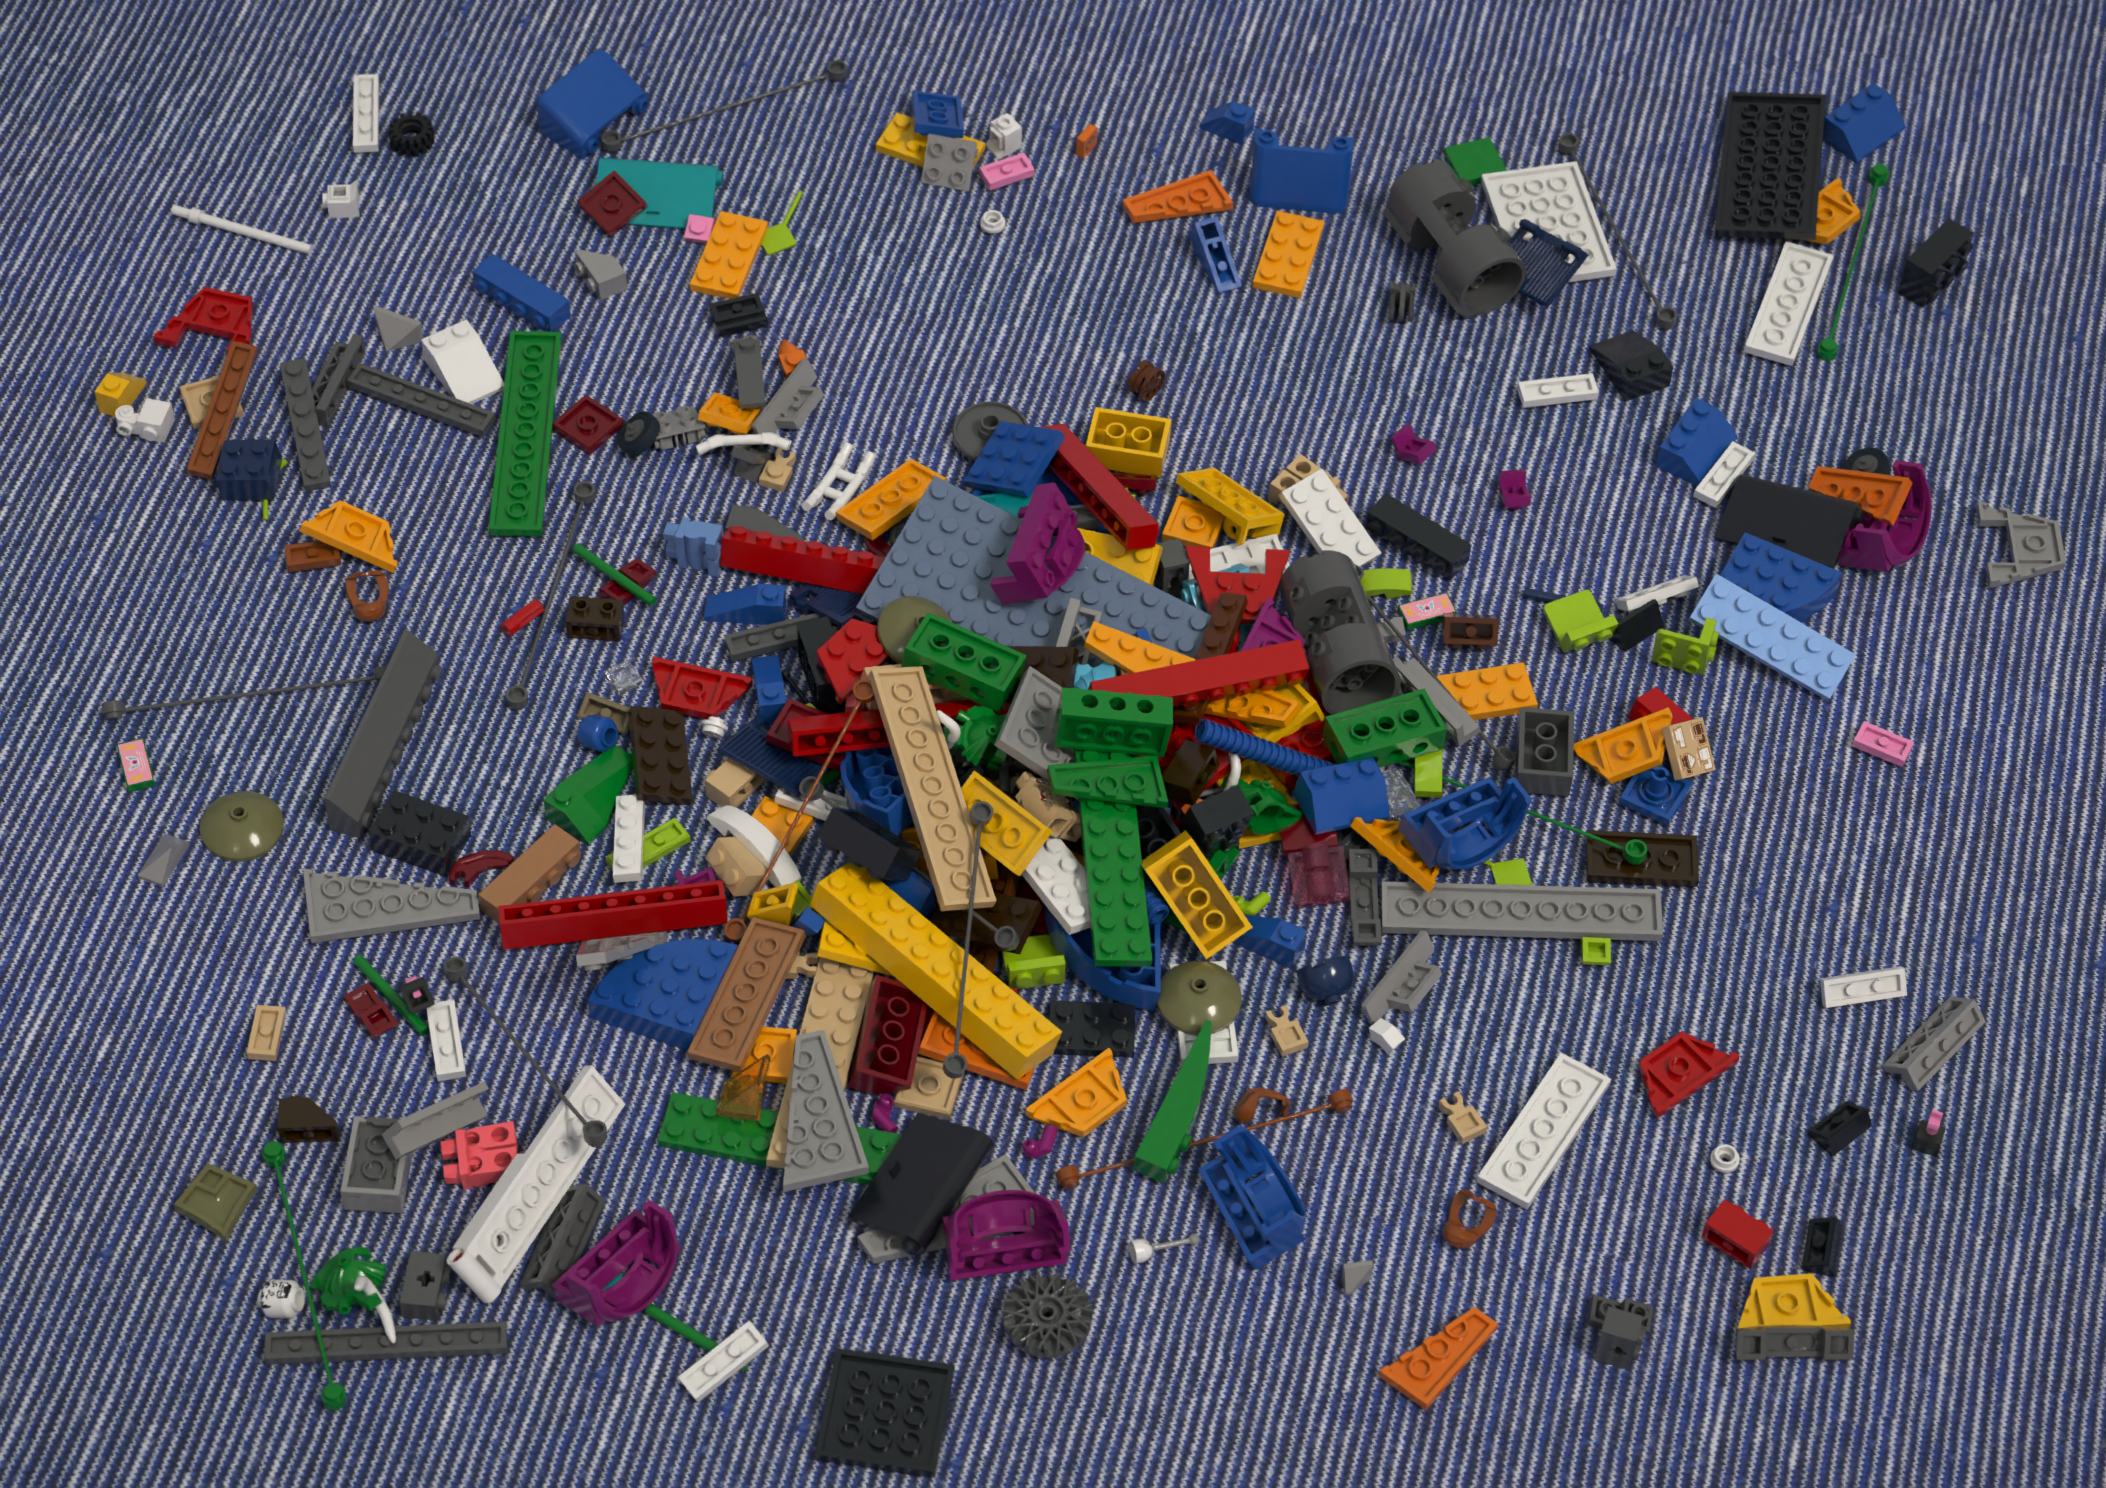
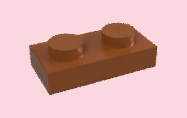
M320 540L284 545L288 572L341 565L339 549Z

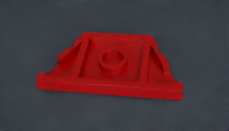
M855 619L848 621L817 650L815 656L820 667L825 671L828 684H832L836 692L835 698L839 704L843 703L853 693V686L857 681L861 680L865 667L882 666L890 659L879 642L877 626Z
M652 657V667L661 709L683 711L684 715L708 720L709 716L718 717L753 685L752 677Z
M1681 1031L1639 1061L1638 1067L1654 1116L1657 1119L1738 1063L1740 1056L1735 1052H1731L1729 1055L1715 1049V1044L1700 1041L1694 1036Z

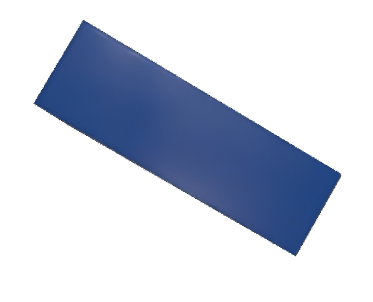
M806 907L791 922L790 926L805 930L807 936L818 933L826 920Z

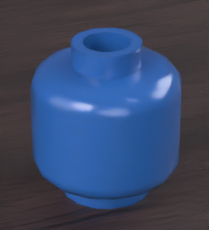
M588 715L579 724L577 737L582 747L605 752L616 743L618 730L612 719L599 715Z

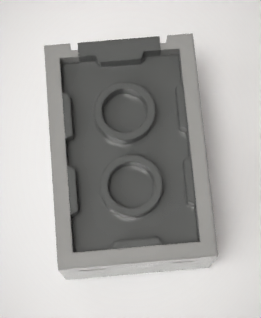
M354 1116L340 1191L344 1210L403 1213L413 1152L396 1160L382 1137V1134L399 1119L367 1117L365 1119L363 1116Z

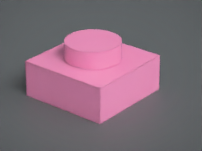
M689 214L684 235L685 241L707 244L715 224L714 218Z

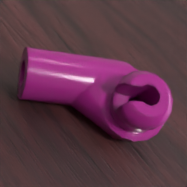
M882 1094L874 1103L872 1120L882 1131L896 1133L898 1126L890 1119L894 1099L888 1094Z
M1045 1125L1040 1140H1025L1022 1144L1025 1156L1036 1159L1050 1153L1055 1143L1058 1128L1053 1125Z

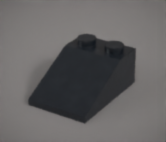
M1631 331L1589 345V350L1624 401L1670 387L1674 366L1660 347L1637 332Z

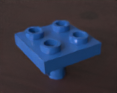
M1657 766L1634 775L1620 796L1619 804L1669 826L1690 792L1693 782L1685 778L1675 781L1673 772L1668 771L1664 767Z

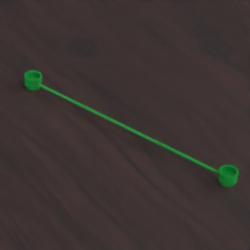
M1876 164L1870 169L1868 180L1874 187L1830 336L1819 342L1816 352L1818 358L1823 361H1832L1837 356L1838 345L1833 340L1835 329L1877 187L1886 185L1889 178V170L1883 164Z
M1406 761L1397 762L1414 769V765ZM1442 776L1443 781L1461 788L1467 787V785ZM1527 810V813L1624 851L1625 859L1630 864L1638 865L1646 859L1647 845L1641 840H1630L1623 847L1539 813Z
M271 1141L263 1147L262 1158L266 1166L276 1170L329 1383L322 1390V1401L327 1409L336 1411L346 1405L347 1395L345 1388L340 1384L333 1383L280 1171V1166L285 1163L287 1158L285 1148L281 1143Z

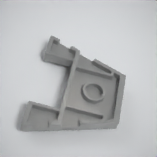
M1985 502L1977 503L1976 512L1979 526L2006 527L2012 563H1987L1986 574L1989 588L2064 569L2066 560L2058 521L2028 513L2022 516L2011 513L2010 509L2000 507L1999 510L1987 507L1988 503Z

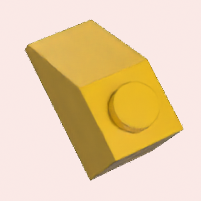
M124 372L107 373L94 391L99 412L115 417V411L120 406H132L147 384V381Z
M791 883L755 892L747 917L750 919L756 917L790 926L796 906L798 885Z

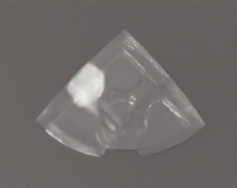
M1396 767L1382 772L1386 782L1390 813L1389 820L1385 821L1400 818L1403 814L1420 807L1410 785Z

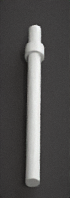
M173 205L171 209V214L186 218L191 223L198 225L201 223L309 255L313 250V245L208 215L203 210L197 208L188 209Z

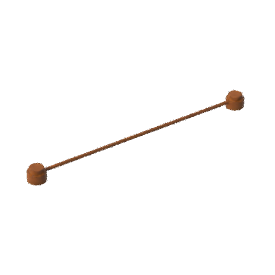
M861 679L854 684L853 694L857 703L756 892L761 891L860 704L869 703L875 698L870 680ZM751 901L741 919L733 918L725 924V935L733 943H740L746 932L747 927L744 921L747 917Z
M1341 1089L1328 1096L1330 1104L1245 1128L1250 1131L1328 1108H1332L1338 1114L1344 1113L1352 1109L1353 1099L1349 1089ZM1226 1133L1192 1142L1190 1147L1214 1141ZM1134 1159L1079 1174L1077 1166H1066L1059 1169L1055 1176L1063 1190H1071L1080 1185L1079 1180L1083 1177L1132 1164Z

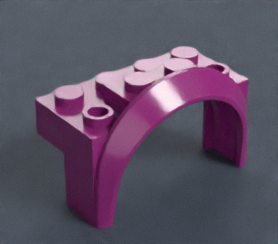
M1895 460L1892 465L1894 476L1908 477L1913 483L1899 515L1916 519L1897 517L1894 526H1891L1889 532H1887L1888 524L1864 515L1862 524H1857L1856 528L1849 529L1838 557L1840 565L1888 572L1891 566L1901 567L1918 553L1929 531L1932 510L1931 494L1923 464Z
M1055 483L1036 485L1029 505L1020 507L1018 511V517L1023 518L1006 562L1013 576L992 578L990 583L991 588L1002 605L1048 598L1050 594L1061 588L1072 577L1082 561L1085 551L1084 538L1075 527L1077 524L1075 513L1071 510L1064 495ZM1052 535L1057 536L1053 547L1045 556L1046 550L1050 546ZM1045 562L1048 563L1051 570H1048V568L1045 565Z
M1001 1190L985 1193L964 1203L951 1216L942 1217L947 1270L950 1280L1067 1264V1253L1071 1252L1068 1221L1059 1200L1051 1201L1037 1193L1023 1190ZM1030 1208L1033 1209L1035 1226L1033 1228L1031 1225ZM970 1217H971V1225H972V1235H971V1233H970V1223H969V1218H970ZM1004 1232H1026L1024 1234L997 1237L984 1240L980 1239L989 1235Z
M648 1200L642 1206L644 1215L634 1210L552 1284L557 1301L597 1327L605 1320L610 1322L621 1321L645 1309L660 1295L672 1275L677 1254L681 1251L673 1214L651 1200ZM642 1258H648L649 1260L657 1264L658 1268H655L648 1262L644 1261ZM635 1260L631 1268L619 1281L602 1291L611 1280Z

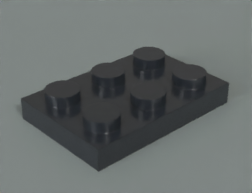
M1050 1000V1022L1062 1031L1052 1055L1098 1056L1107 1048H1110L1113 1057L1134 1058L1135 1005L1127 1003Z

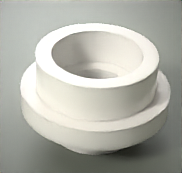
M990 210L984 213L980 220V225L987 233H998L1004 229L1005 219L999 211Z
M709 716L708 720L705 719L701 722L703 727L702 733L707 736L723 738L724 733L728 731V727L724 725V720Z
M1726 1144L1715 1148L1710 1156L1711 1165L1717 1171L1723 1173L1734 1171L1740 1161L1736 1149ZM1721 1159H1727L1729 1162H1724Z

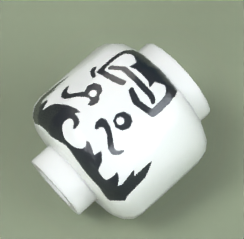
M269 1280L258 1294V1304L269 1318H294L304 1307L305 1293L294 1280Z

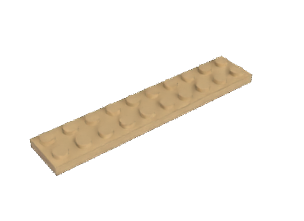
M923 667L871 669L868 676L941 911L969 909L976 834L969 817L945 736L936 714L937 711ZM980 847L973 909L993 907L996 903V897Z
M820 957L799 1035L821 1030L825 1031L845 1092L868 990L873 982L875 972ZM794 1057L766 1159L767 1166L785 1169Z

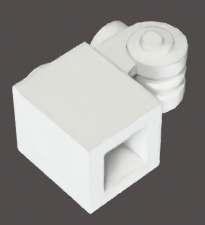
M146 398L139 413H134L133 407L129 405L120 406L115 411L116 430L119 434L123 436L137 434L140 438L148 441L165 442L175 420L170 402Z

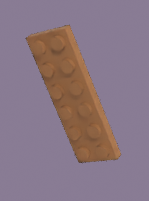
M752 917L687 1051L689 1059L742 1072L806 937L805 930Z

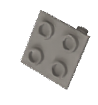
M928 134L921 183L969 191L974 158H977L978 154L977 142Z
M682 406L677 408L676 411L652 414L660 423L659 434L653 443L655 449L673 448L672 436L675 446L678 447L677 434H680L683 445H686V437L688 444L699 442L701 438L706 437L705 424L703 421L697 420L698 413L694 406Z

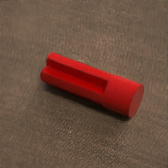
M536 599L532 600L500 624L503 633L508 637L514 635L545 611L542 607L543 604Z

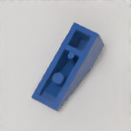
M1218 216L1195 222L1188 230V234L1195 254L1216 292L1220 294L1242 287Z
M756 584L708 596L706 599L704 621L768 625L784 621L785 585Z
M778 655L751 658L759 716L765 718L764 725L774 724L786 704Z
M1245 915L1253 928L1232 941V943L1293 970L1305 950L1307 930L1283 919Z

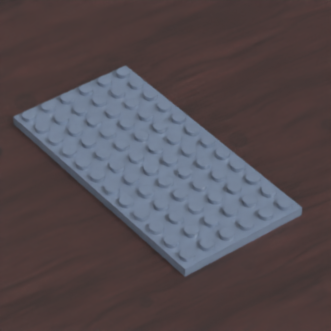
M937 476L933 477L856 606L857 612L878 622L883 609L893 600L905 596L923 597L944 609L954 624L1004 646L1056 647L1070 598L1081 600V607L1102 612L1100 624L1130 635L1146 628L1152 643L1194 659L1211 619V615L1085 551L1082 561L1072 577L1061 588L1050 594L1048 598L1002 605L991 588L990 583L992 578L1013 576L1006 562L1022 519ZM1052 535L1051 543L1046 550L1045 556L1053 547L1057 537ZM1045 562V565L1048 568V570H1051L1048 563ZM1080 615L1078 625L1081 630L1084 631L1090 628L1095 618ZM1077 629L1075 630L1074 636L1079 634ZM1082 638L1071 644V647H1076L1079 650L1078 654L1085 651V648H1083L1085 643ZM1091 653L1088 664L1094 668L1099 666L1104 660Z

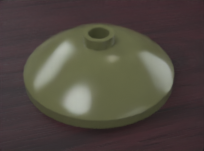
M905 596L893 600L883 609L877 623L878 639L887 655L898 664H902L904 649L919 627V622H922L928 612L952 622L945 610L933 601L918 596Z
M252 791L233 792L218 798L205 810L200 821V835L205 847L218 858L233 862L250 861L267 854L277 845L284 829L283 815L279 806L266 795Z
M1189 961L1173 967L1162 977L1161 994L1157 1001V1007L1164 1020L1181 1032L1198 1035L1205 1021L1209 1020L1211 1021V1034L1225 1029L1236 1019L1241 1008L1242 994L1237 980L1225 968L1207 961Z

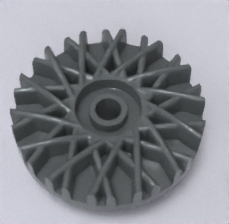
M988 401L971 405L963 410L954 421L952 428L954 450L957 449V454L962 456L963 461L966 457L969 458V464L972 465L1000 421L1028 425L1026 418L1016 408L1001 402Z
M1037 1272L1036 1278L1030 1274L1028 1281L1023 1283L1022 1279H1020L1018 1285H1013L1012 1293H1007V1299L1004 1301L1003 1324L1009 1339L1025 1353L1042 1358L1059 1357L1077 1349L1087 1338L1092 1324V1304L1089 1303L1088 1293H1084L1083 1287L1081 1289L1077 1287L1075 1279L1071 1282L1069 1276L1066 1277V1280L1061 1279L1059 1272H1056L1053 1277L1051 1272H1047V1277H1040V1272Z

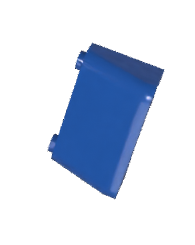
M597 49L542 93L537 103L540 133L584 160L590 154L597 151L600 131L628 108L634 115L645 112L649 107V97L609 53L602 49Z
M1255 129L1249 192L1251 203L1259 207L1323 213H1341L1345 211L1348 205L1354 137H1334L1330 140L1328 149L1282 146L1279 145V136L1275 132Z

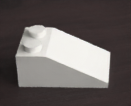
M467 319L421 339L425 362L451 397L473 404L504 390V382L479 335Z

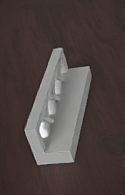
M1070 598L1056 647H1071L1073 642L1081 638L1085 643L1087 639L1085 636L1089 634L1091 627L1084 631L1081 630L1078 625L1080 615L1095 618L1094 621L1100 623L1102 612L1081 607V600ZM1077 629L1079 634L1074 636L1075 630ZM1086 649L1078 654V660L1082 659L1081 665L1088 664L1091 652Z
M1397 656L1393 658L1400 675V685L1407 693L1425 688L1447 727V735L1459 747L1481 732L1480 726L1415 658H1412L1405 664Z
M1949 997L1882 1065L1885 1072L1902 1074L1909 1089L1919 1091L1986 1022L1975 999Z
M485 1081L406 1116L388 1128L382 1134V1137L395 1159L397 1160L455 1133V1130L464 1129L486 1118L488 1115L478 1099L489 1089Z

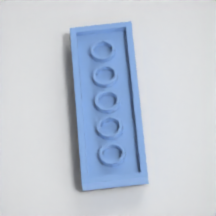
M1715 574L1689 618V621L1703 628L1706 618L1717 620L1715 631L1719 632L1718 638L1827 701L1833 695L1856 655L1718 574Z

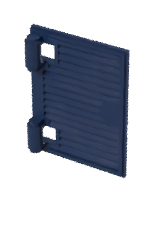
M1522 219L1519 222V229L1509 240L1514 247V251L1526 267V278L1518 293L1548 308L1589 254L1573 243L1563 241L1542 230L1538 225L1529 220ZM1527 232L1533 235L1529 241L1523 239ZM1569 254L1575 257L1571 264L1565 261Z
M807 583L789 595L796 608L807 614L817 613L822 617L828 616L831 622L839 625V630L851 619L872 625L878 623L856 611V606L864 594ZM808 594L815 596L808 602L804 600V596Z
M759 715L717 748L718 752L797 797L802 795L799 790L801 781L809 776L817 778L823 767L822 764L805 757H794L792 752L766 742L767 733L770 729L764 726L765 718ZM827 767L822 777L826 773H828L831 770V768Z

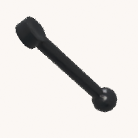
M786 669L781 672L783 680L789 683L805 705L811 703L815 707V704L806 698L791 679L789 672Z

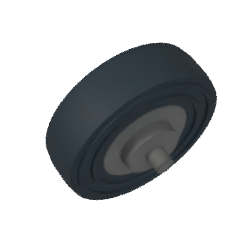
M646 411L633 415L624 424L618 435V446L630 456H638L644 453L654 443L659 434V421Z
M1868 447L1851 454L1845 461L1843 469L1890 475L1891 464L1887 455L1882 450Z

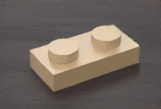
M257 1005L247 1048L248 1059L277 1061L286 1018L285 1007Z

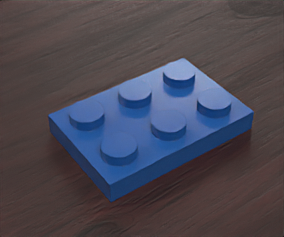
M912 90L911 104L914 132L923 136L934 134L951 138H963L964 123L961 96Z

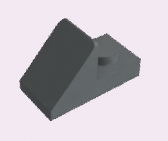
M754 445L734 446L731 456L738 458L734 474L746 480L758 482L767 461L773 459L774 453Z

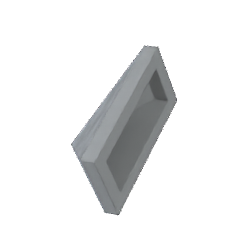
M378 306L374 308L376 327L386 352L421 342L423 330L420 321Z
M164 834L138 873V878L163 887L189 848L190 843Z

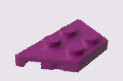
M1268 597L1240 651L1299 639L1303 647L1306 641L1298 631L1293 629L1291 622L1285 615L1283 617L1279 615L1273 607L1275 602Z

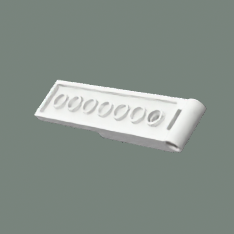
M592 1065L583 1067L564 1095L586 1122L592 1120L602 1121L605 1123L607 1131L625 1106L621 1098ZM562 1099L524 1154H516L452 1247L454 1250L447 1258V1264L483 1303L493 1301L500 1294L502 1286L596 1149V1147H591L584 1141V1125Z

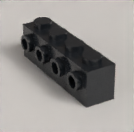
M1387 493L1367 512L1366 529L1373 535L1386 540L1393 547L1409 554L1416 561L1432 568L1439 575H1443L1451 580L1469 562L1470 543Z

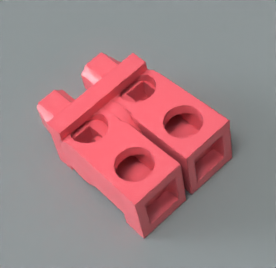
M513 1121L472 1128L465 1132L464 1129L455 1130L456 1138L440 1141L443 1160L458 1158V1163L443 1165L446 1184L462 1183L463 1190L472 1189V1186L482 1187L489 1183L498 1182L516 1154H519Z

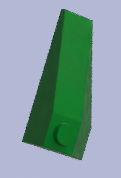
M614 745L563 780L544 799L546 820L556 824L565 832L589 846L606 829L610 821V814L613 808L616 807V796L620 795L633 770L632 755Z

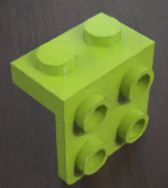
M1583 590L1547 603L1543 608V612L1564 653L1574 649L1576 651L1581 650L1596 641L1603 642L1613 636V632L1618 626L1614 615L1606 618L1603 617L1589 590Z
M1706 618L1700 639L1658 629L1652 656L1653 662H1657L1664 667L1671 666L1682 669L1687 673L1704 675L1708 661L1713 662L1717 649L1716 644L1719 637V632L1715 631L1717 620Z
M1049 934L1028 937L1020 955L1002 951L1009 988L1022 989L1065 983L1064 955L1058 954Z

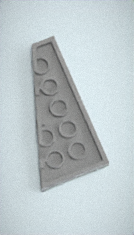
M303 868L311 943L480 919L476 890L443 886L440 889L425 887L424 883L414 882V885L400 884L399 880L360 875L351 878L338 876L336 872H327V874L313 873L312 869Z
M667 932L584 940L581 942L576 954L577 967L584 966V971L602 969V964L633 958L635 953L668 942Z
M824 1030L796 1036L783 1192L869 1174V1166Z
M1005 1154L977 1171L949 1216L967 1201L985 1193L1001 1190L1035 1192ZM1030 1208L1031 1225L1033 1228L1035 1226L1033 1209ZM970 1217V1218H969L970 1233H971V1235H972V1225H971V1217ZM943 1225L925 1252L945 1248ZM872 1228L858 1236L859 1245L873 1264L911 1256L902 1249L896 1235ZM1004 1232V1233L993 1234V1235H989V1236H986V1237H983V1238H980V1239L983 1240V1239L992 1238V1237H996V1236H1001V1235H1005V1234H1010V1233H1014V1232Z

